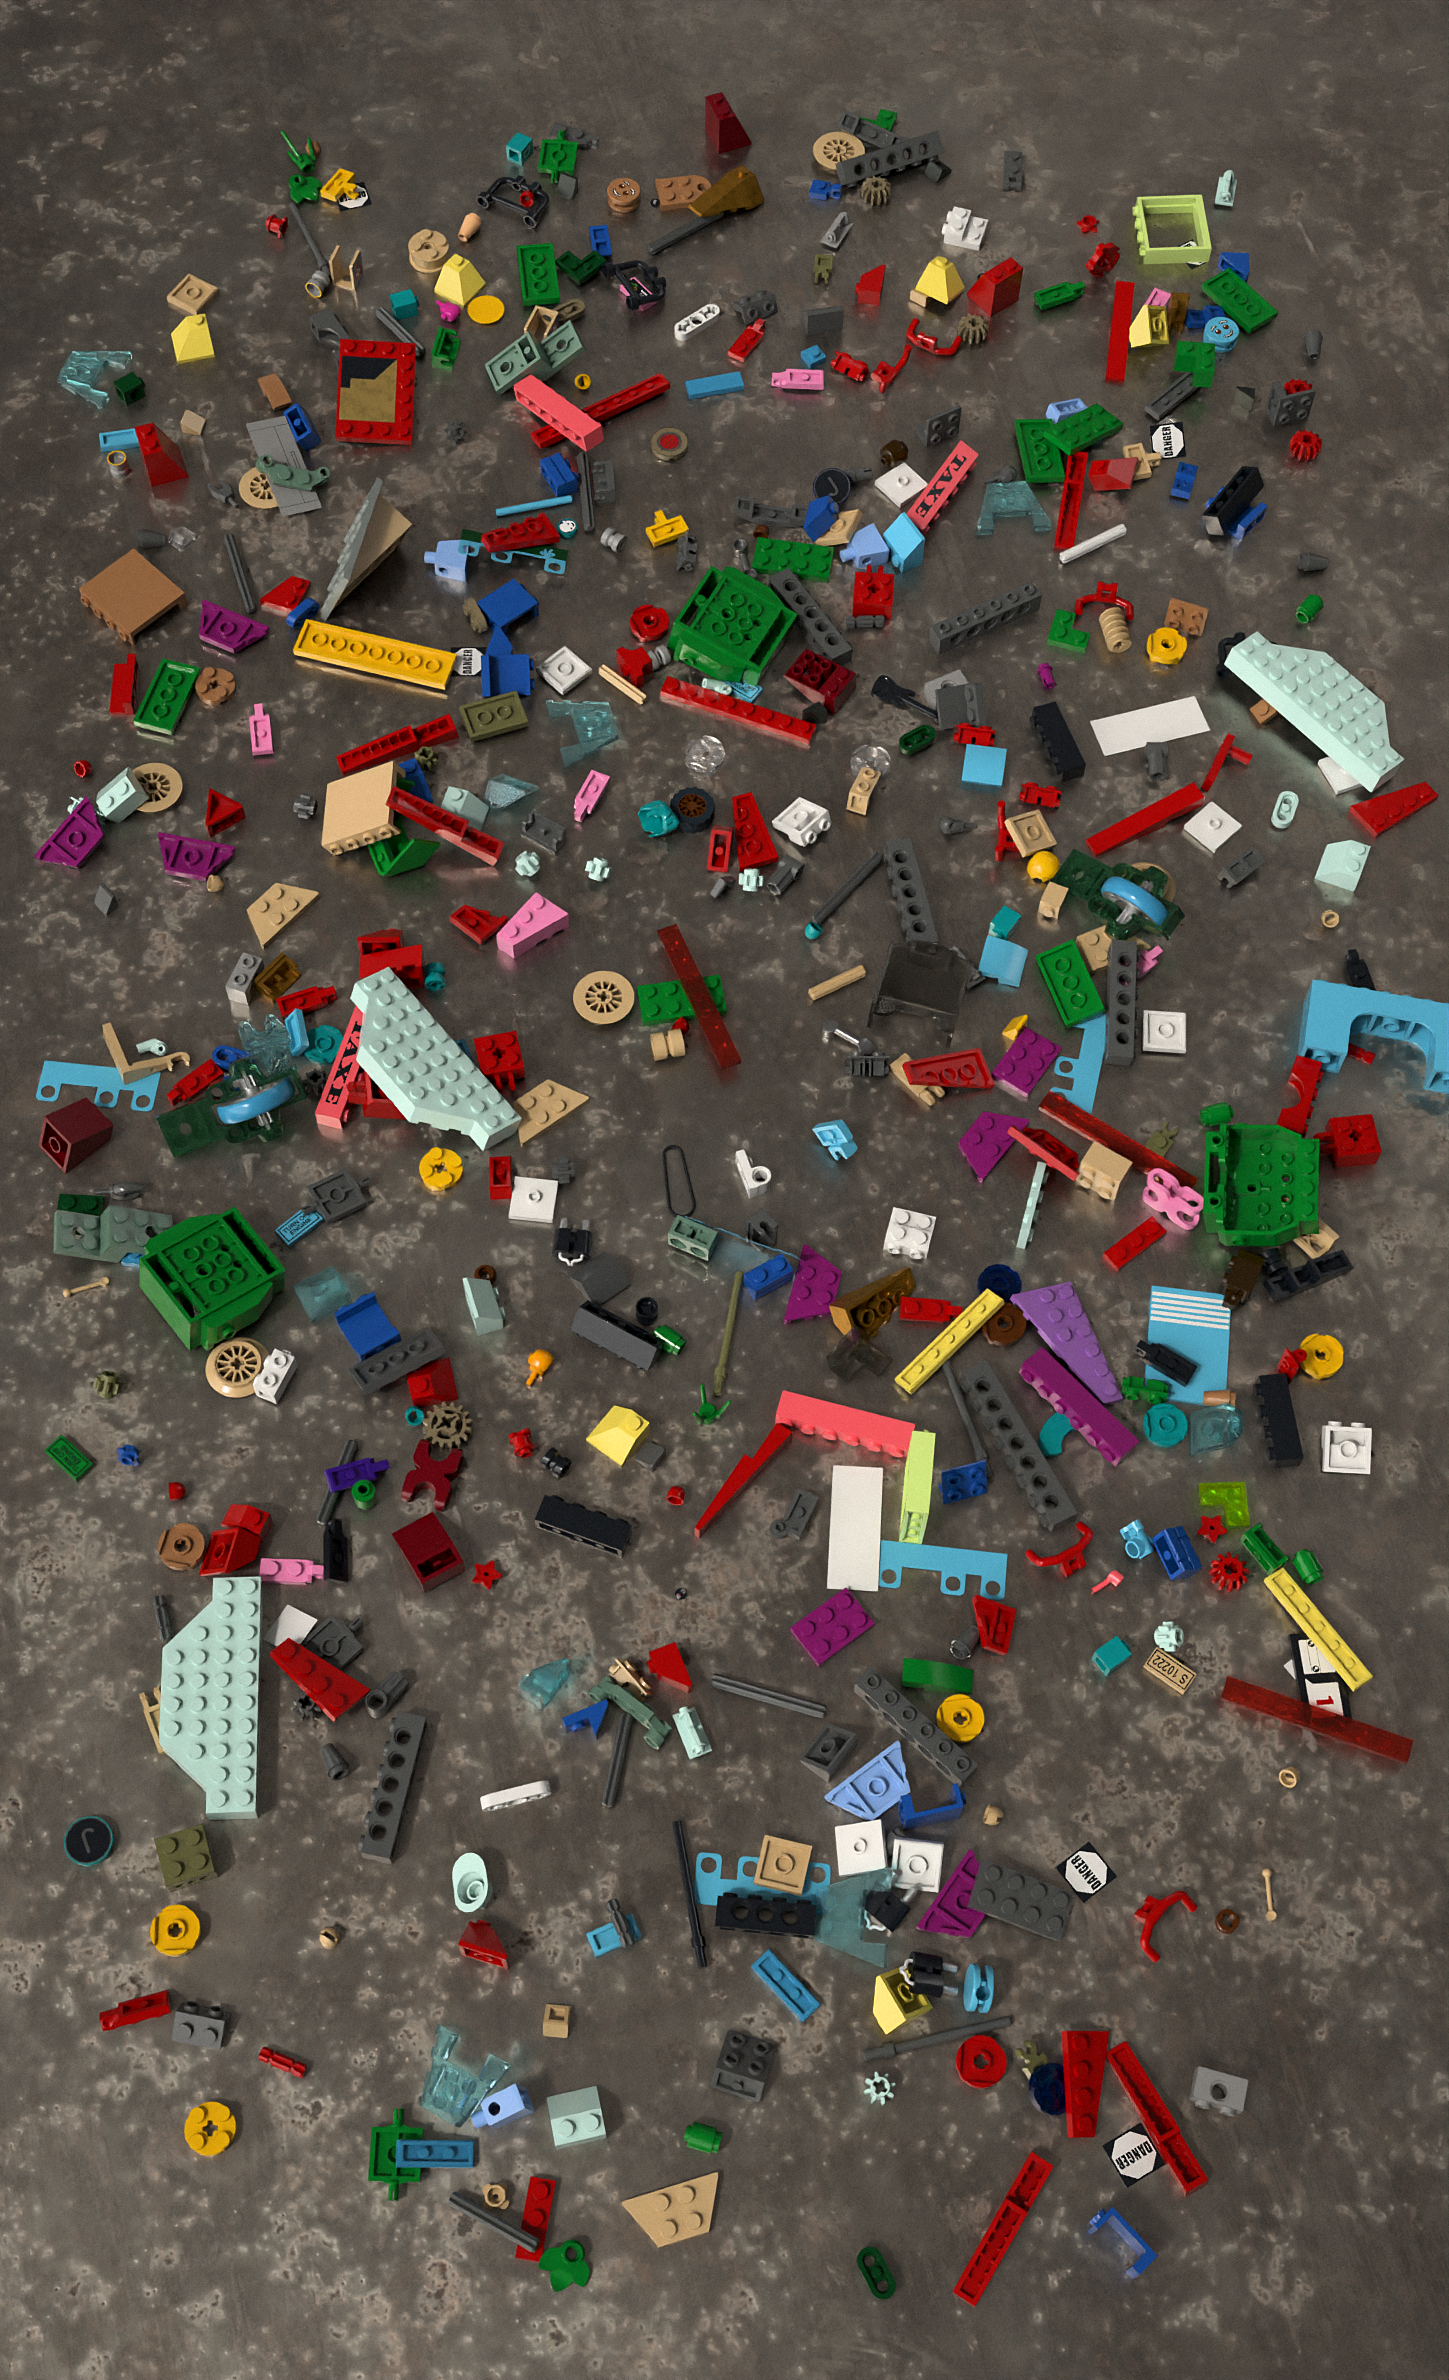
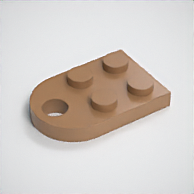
M699 175L655 179L661 211L689 208V204L705 192L699 189L708 190L711 187L710 182Z

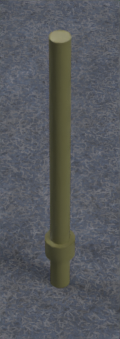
M740 1271L735 1274L719 1363L714 1372L715 1384L713 1395L715 1396L722 1395L724 1381L727 1380L728 1376L727 1364L744 1279V1273Z

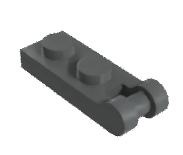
M1004 151L1003 190L1015 189V191H1021L1022 152Z

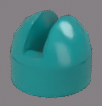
M810 921L804 931L808 939H817L822 934L823 929L818 924Z
M411 1406L406 1410L405 1417L410 1425L416 1426L423 1422L424 1413L420 1407ZM413 1411H415L417 1415V1418L413 1419L412 1417Z

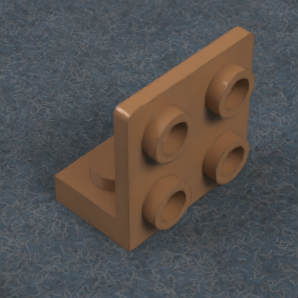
M1171 598L1164 625L1193 635L1202 636L1209 617V609Z

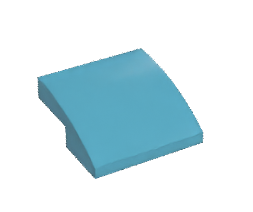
M967 744L961 782L1002 787L1007 749Z
M987 936L978 968L980 975L997 978L1000 984L1019 987L1028 950L1012 942Z

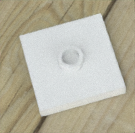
M905 462L875 480V486L899 508L921 495L928 485Z
M564 646L537 666L536 672L559 693L564 695L592 674V668Z
M1330 756L1319 760L1318 765L1336 795L1363 786Z
M1212 801L1184 825V829L1213 853L1219 850L1242 828L1239 822Z
M1144 1010L1143 1051L1185 1053L1186 1013Z
M515 1176L509 1219L553 1223L559 1182Z
M883 1820L835 1827L839 1876L847 1877L888 1870Z
M895 1837L891 1871L893 1870L899 1876L890 1887L910 1889L912 1886L916 1890L939 1893L944 1842Z

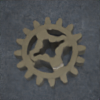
M442 1402L441 1408L434 1405V1412L427 1411L428 1418L423 1419V1425L425 1426L422 1427L423 1434H426V1440H432L431 1445L433 1448L440 1445L441 1451L445 1447H449L451 1451L454 1445L461 1448V1441L468 1442L466 1434H472V1429L470 1428L472 1420L468 1419L470 1417L469 1412H463L462 1405L455 1408L454 1402H451L450 1406H446V1403ZM437 1419V1424L433 1426L434 1421ZM461 1425H462V1429H461L460 1433L458 1434L457 1431H458L459 1428H461Z

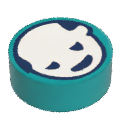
M572 519L561 520L558 524L559 535L564 538L574 537L577 534V523Z

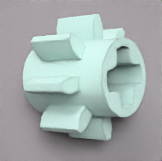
M524 851L516 858L517 867L515 869L521 876L527 874L530 877L540 869V858L535 852L528 853V851Z
M594 857L593 861L587 862L585 871L589 872V878L603 881L604 877H610L612 868L608 867V860Z
M745 868L744 874H739V884L743 885V890L758 891V886H763L764 875H759L760 870Z
M1163 1622V1626H1158L1155 1630L1154 1639L1159 1648H1164L1165 1652L1176 1651V1647H1180L1184 1641V1633L1179 1625H1174V1622Z
M875 2072L873 2081L866 2078L865 2083L870 2088L866 2089L864 2094L871 2095V2104L875 2100H880L883 2106L886 2096L890 2099L894 2097L889 2092V2089L895 2087V2083L887 2081L888 2074H885L884 2077H879L878 2073ZM880 2083H882L884 2085L883 2090L885 2092L881 2091L879 2094H876L875 2086H878Z

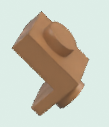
M1264 699L1250 708V711L1262 726L1280 714Z

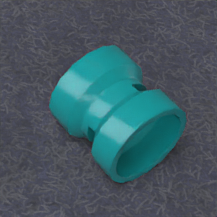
M438 962L425 965L424 971L427 976L425 988L430 991L443 990L446 987V979L444 978L446 974L445 965Z

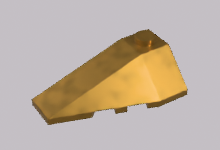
M741 165L729 171L689 204V209L702 218L719 215L721 211L725 210L736 212L737 208L745 207L746 210L752 209L764 203L765 199L755 174Z
M905 1267L845 1294L828 1305L835 1325L856 1348L875 1338L879 1333L878 1329L884 1322H888L891 1318L890 1314L897 1306H900V1298L908 1297L916 1288L910 1267Z

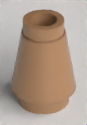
M1231 1389L1204 1391L1203 1405L1228 1412L1229 1409L1235 1410L1236 1392L1231 1391Z

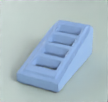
M1080 398L1051 403L1046 411V417L1052 419L1054 425L1088 407Z

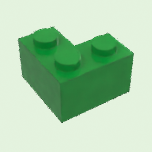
M1177 341L1174 355V371L1192 372L1193 387L1211 388L1215 372V343Z

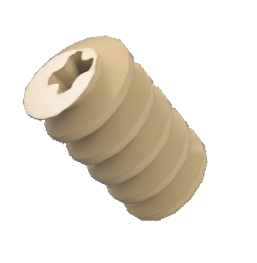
M1119 607L1109 608L1099 617L1107 648L1114 653L1126 651L1132 645L1131 637L1126 627L1127 624L1122 614L1123 611Z

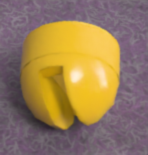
M579 374L575 378V385L579 389H587L591 384L590 377L586 374Z

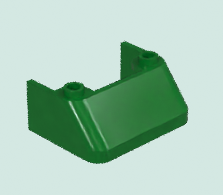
M397 778L396 787L406 792H409L415 785V782L412 780ZM394 810L393 825L401 833L372 844H367L378 873L381 876L390 877L423 866L441 846L440 843L416 838L409 842L401 822L404 815Z

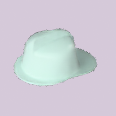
M465 1853L455 1862L452 1871L454 1898L459 1910L473 1912L477 1909L486 1908V1904L492 1897L493 1888L487 1878L483 1859L475 1853Z

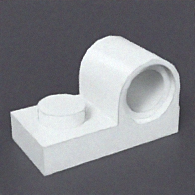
M744 1149L736 1151L735 1162L748 1197L753 1198L768 1192L771 1186V1172L764 1166L753 1167L752 1159L750 1156H746ZM762 1178V1179H764L765 1181H763V1182H758V1181H756V1179Z

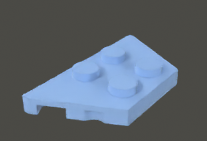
M898 1740L827 1793L824 1797L826 1801L867 1821L877 1820L899 1803L900 1796L910 1794L911 1792L906 1777L900 1742Z

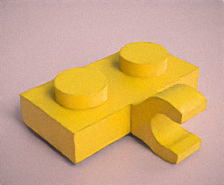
M339 168L320 190L321 197L337 202L343 193H346L349 198L355 200L359 196V193L355 192L357 185L353 184L356 180L355 173Z
M659 510L654 512L656 524L647 527L646 534L652 545L656 547L678 539L689 528L681 515L667 520L663 511Z

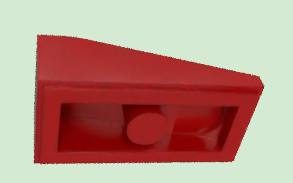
M511 1156L489 1157L490 1199L492 1200L512 1198Z

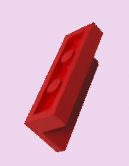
M127 654L126 664L114 665L109 709L111 715H134L139 672L136 654Z

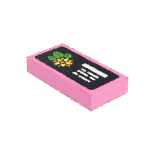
M635 277L628 280L640 297L652 294ZM621 284L620 291L624 293L626 296H630L627 290ZM657 301L639 305V309L645 311L655 305Z

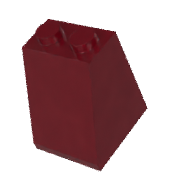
M719 92L705 96V131L718 154L752 145L750 138L724 94Z
M86 1097L44 1116L38 1146L64 1173H68L111 1139L114 1125Z

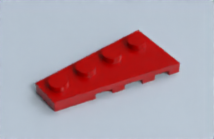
M544 512L534 519L528 517L523 523L518 524L515 522L510 524L509 528L504 529L501 527L484 533L481 537V541L489 553L558 543L560 540V535Z
M1425 781L1351 805L1349 811L1377 838L1436 801L1439 795Z
M1061 2031L1068 2138H1093L1096 2132L1109 2031Z

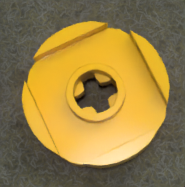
M1164 627L1157 629L1155 633L1149 635L1146 649L1152 662L1178 664L1185 655L1187 641L1184 636L1182 638L1178 634L1177 630ZM1166 643L1171 648H1165L1163 646Z
M432 1148L424 1155L419 1165L423 1183L435 1191H444L445 1188L455 1187L463 1176L460 1156L449 1149ZM445 1166L446 1172L437 1173V1167Z
M1312 1334L1302 1341L1299 1349L1306 1351L1307 1358L1302 1363L1301 1368L1315 1379L1321 1380L1331 1377L1339 1371L1343 1363L1344 1352L1341 1344L1334 1337ZM1315 1352L1325 1353V1360L1318 1359Z
M962 1694L952 1695L946 1698L940 1705L936 1714V1725L954 1743L965 1744L979 1736L984 1725V1713L981 1706L970 1699L969 1696ZM958 1713L967 1719V1721L963 1722V1725H959L958 1722L954 1721Z
M183 1905L165 1907L153 1919L150 1926L151 1941L159 1952L170 1957H179L192 1952L196 1948L201 1936L200 1920L193 1911ZM176 1924L182 1929V1933H179L178 1937L169 1934V1930L174 1929Z
M206 2102L200 2104L190 2111L189 2117L186 2120L184 2128L186 2141L190 2148L200 2155L211 2157L222 2154L236 2138V2118L230 2109L221 2103ZM209 2122H213L214 2126H218L217 2131H213V2136H208V2133L204 2131V2127L208 2126Z

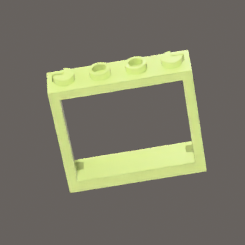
M1202 195L1137 197L1136 206L1133 207L1132 211L1133 216H1136L1135 230H1138L1140 257H1143L1144 264L1209 262L1212 247ZM1193 213L1198 246L1150 248L1144 214Z
M925 1429L923 1432L912 1431L905 1464L899 1542L922 1544L928 1520L936 1433H930L929 1430Z

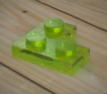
M1245 1482L1198 1484L1200 1508L1223 1507L1225 1529L1249 1528L1250 1521Z

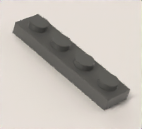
M1192 372L1183 374L1145 405L1144 411L1158 421L1199 388L1192 386Z

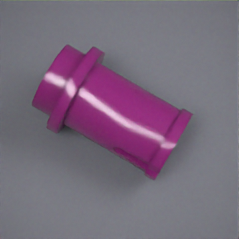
M1049 663L1039 665L1037 670L1045 690L1053 689L1057 685L1052 674L1053 668Z

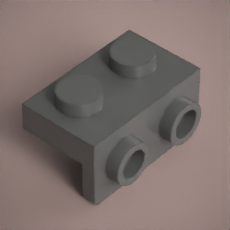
M759 289L753 295L741 296L738 298V301L733 302L734 310L742 313L745 324L777 313L778 308L773 293L765 289Z
M194 2001L183 2002L175 2012L171 2040L220 2050L223 2047L226 2022L230 2018L231 2012L225 2011L219 2006L205 2007L200 2006L199 2003Z

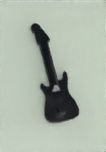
M886 675L878 677L871 691L873 698L890 702L898 709H901L902 704L900 702L935 719L934 721L939 723L937 711L909 697L915 696L916 693L914 691L898 686Z

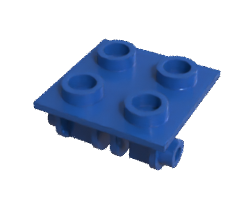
M985 1460L941 1471L942 1483L938 1484L940 1493H942L943 1504L987 1493Z

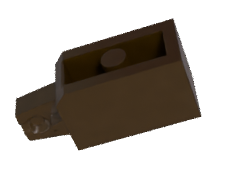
M1242 1249L1239 1250L1237 1257L1232 1255L1227 1267L1231 1269L1230 1274L1225 1272L1220 1284L1225 1286L1221 1294L1224 1295L1223 1307L1234 1311L1239 1302L1244 1303L1249 1300L1264 1263V1258Z

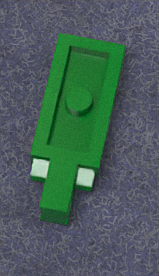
M1067 281L1035 292L1034 299L1042 311L1075 300L1085 294L1086 286L1083 281L1075 284L1068 283Z

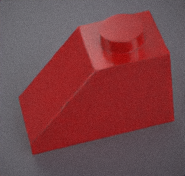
M880 265L861 275L860 283H856L855 294L858 295L857 303L879 306L886 265Z
M713 826L707 870L728 872L734 827Z
M231 1504L221 1523V1526L227 1529L240 1527L260 1537L261 1543L264 1542L273 1525L270 1513L250 1505Z
M675 1642L649 1652V1660L646 1661L650 1674L655 1673L658 1681L686 1693L693 1692V1684Z

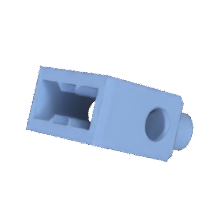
M873 523L853 534L850 542L847 543V549L840 551V557L843 562L852 559L857 568H865L867 565L876 566L888 563L889 549Z
M460 540L439 541L436 552L425 551L424 561L425 563L435 565L436 575L466 582L470 556L458 552ZM466 545L462 547L464 552L471 553V546Z
M513 2084L480 2101L482 2109L471 2114V2118L476 2129L487 2124L490 2127L499 2128L534 2113L535 2110L526 2087ZM500 2106V2112L497 2114V2108Z

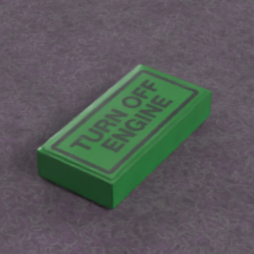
M62 1435L44 1450L76 1482L94 1467L93 1463Z

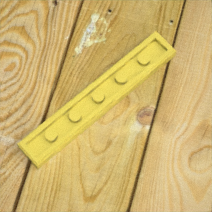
M987 1288L895 1378V1382L912 1395L1005 1304L1004 1300Z
M1284 1567L1264 1579L1266 1586L1353 1692L1372 1680L1373 1675Z

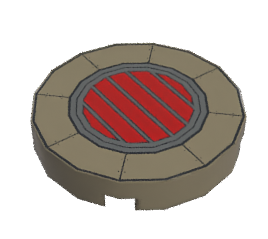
M674 427L661 428L651 437V450L659 459L670 461V459L677 460L686 454L688 438L680 429Z

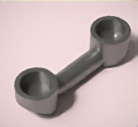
M744 538L735 539L732 542L733 553L740 559L743 573L758 580L756 570L750 568L747 559L749 552L747 541Z
M828 1020L822 1024L821 1033L825 1038L831 1039L838 1035L857 1045V1052H864V1056H871L875 1051L874 1043L869 1038H860L840 1027L836 1020Z

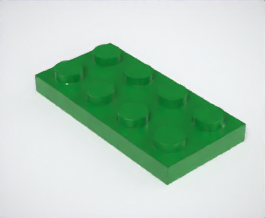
M553 243L516 246L523 306L560 303Z
M1231 268L1225 269L1201 285V290L1216 304L1222 306L1223 310L1249 334L1275 319L1278 315V311Z
M1096 403L1046 428L1043 436L1067 455L1071 456L1122 430L1123 422Z
M1015 419L1014 428L1026 483L1064 482L1065 474L1059 448L1043 436L1044 430L1053 425L1052 419Z
M757 537L752 568L757 573L774 575L789 568L799 579L828 583L834 547Z
M162 658L133 720L134 726L173 735L195 687L196 679L201 674L200 667Z
M1074 939L1035 956L1066 1028L1106 1012Z
M720 974L637 986L643 1026L676 1022L681 1016L686 1020L727 1015Z

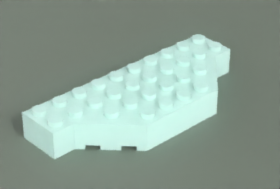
M1255 632L1231 649L1224 665L1368 791L1372 793L1396 775L1405 759L1390 747L1384 702L1326 652L1271 644L1259 632Z
M389 967L355 983L350 999L363 1013L356 1061L409 1122L416 1124L424 1122L431 1124V1127L447 1131L449 1128L459 1130L461 1134L469 1135L482 1151L516 1133L522 1118Z
M261 1576L213 1578L212 1601L168 1642L162 1650L159 1744L165 1753L206 1792V1815L209 1820L258 1818L263 1582Z

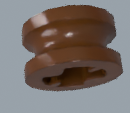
M1223 1909L1215 1918V1926L1223 1934H1231L1239 1924L1238 1915L1230 1909ZM1224 1916H1227V1919L1230 1917L1233 1920L1230 1927H1227V1924L1224 1926L1221 1923Z

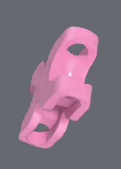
M1156 1168L1149 1172L1147 1186L1142 1194V1199L1146 1204L1158 1212L1165 1211L1168 1218L1181 1228L1192 1230L1197 1226L1199 1213L1203 1210L1204 1198L1190 1187H1181L1178 1180L1165 1170ZM1153 1178H1162L1163 1184L1161 1185L1155 1182ZM1155 1192L1158 1197L1152 1198L1148 1193ZM1189 1201L1197 1202L1198 1206L1192 1207ZM1183 1214H1187L1188 1216H1190L1193 1219V1221H1185L1183 1218Z

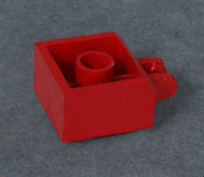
M867 565L866 572H855L852 616L854 618L861 615H873V617L884 615V620H891L894 574L883 573V566H879L878 573H872L871 565Z
M516 1031L474 1038L475 1052L479 1070L491 1084H496L499 1093H503L501 1082L509 1081L508 1084L511 1091L516 1090L514 1080L525 1078L524 1064Z
M365 1070L361 1081H351L346 1084L347 1090L352 1092L347 1095L348 1101L350 1103L362 1104L364 1117L406 1120L404 1115Z
M1372 1114L1329 1118L1325 1127L1326 1132H1320L1313 1136L1314 1139H1319L1320 1142H1329V1144L1320 1145L1321 1154H1332L1334 1166L1337 1168L1376 1164L1382 1153Z

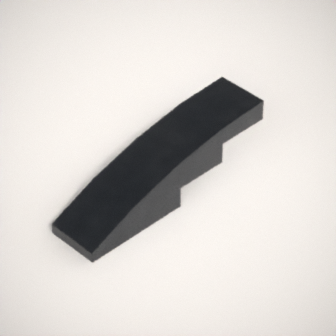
M1340 1250L1310 1259L1305 1265L1288 1269L1283 1275L1267 1279L1263 1285L1273 1302L1333 1280L1353 1270L1354 1267L1344 1251Z

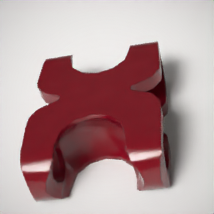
M420 1439L413 1455L416 1470H411L406 1475L401 1491L402 1501L411 1503L419 1491L430 1489L435 1492V1509L444 1512L452 1496L450 1481L458 1477L464 1453L462 1449L453 1448L447 1459L435 1461L430 1458L432 1450L430 1441Z

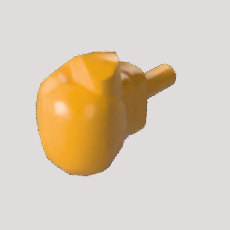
M543 1349L530 1353L528 1357L530 1367L528 1369L532 1371V1374L526 1385L531 1387L536 1376L542 1377L549 1366L553 1364L554 1357L551 1353Z

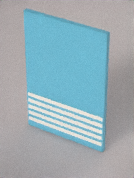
M1151 1286L1147 1344L1151 1345L1154 1343L1158 1345L1159 1343L1196 1365L1197 1369L1186 1387L1146 1364L1144 1386L1147 1387L1148 1379L1164 1381V1384H1168L1166 1400L1203 1405L1204 1391L1226 1389L1231 1310L1222 1306L1224 1295Z

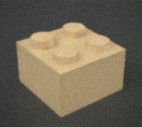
M1094 1141L1081 1161L1076 1181L1083 1187L1098 1192L1101 1197L1115 1201L1127 1182L1133 1162Z

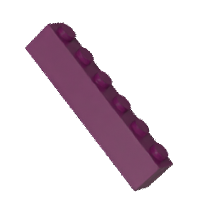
M1043 1347L1023 1362L1019 1371L1022 1378L1027 1383H1030L1042 1398L1052 1404L1057 1413L1064 1414L1069 1419L1070 1425L1075 1430H1078L1090 1445L1095 1446L1102 1453L1105 1460L1111 1462L1116 1467L1135 1451L1140 1441Z

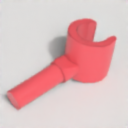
M1114 1570L1104 1581L1091 1589L1096 1593L1110 1582L1117 1587L1124 1580V1576Z

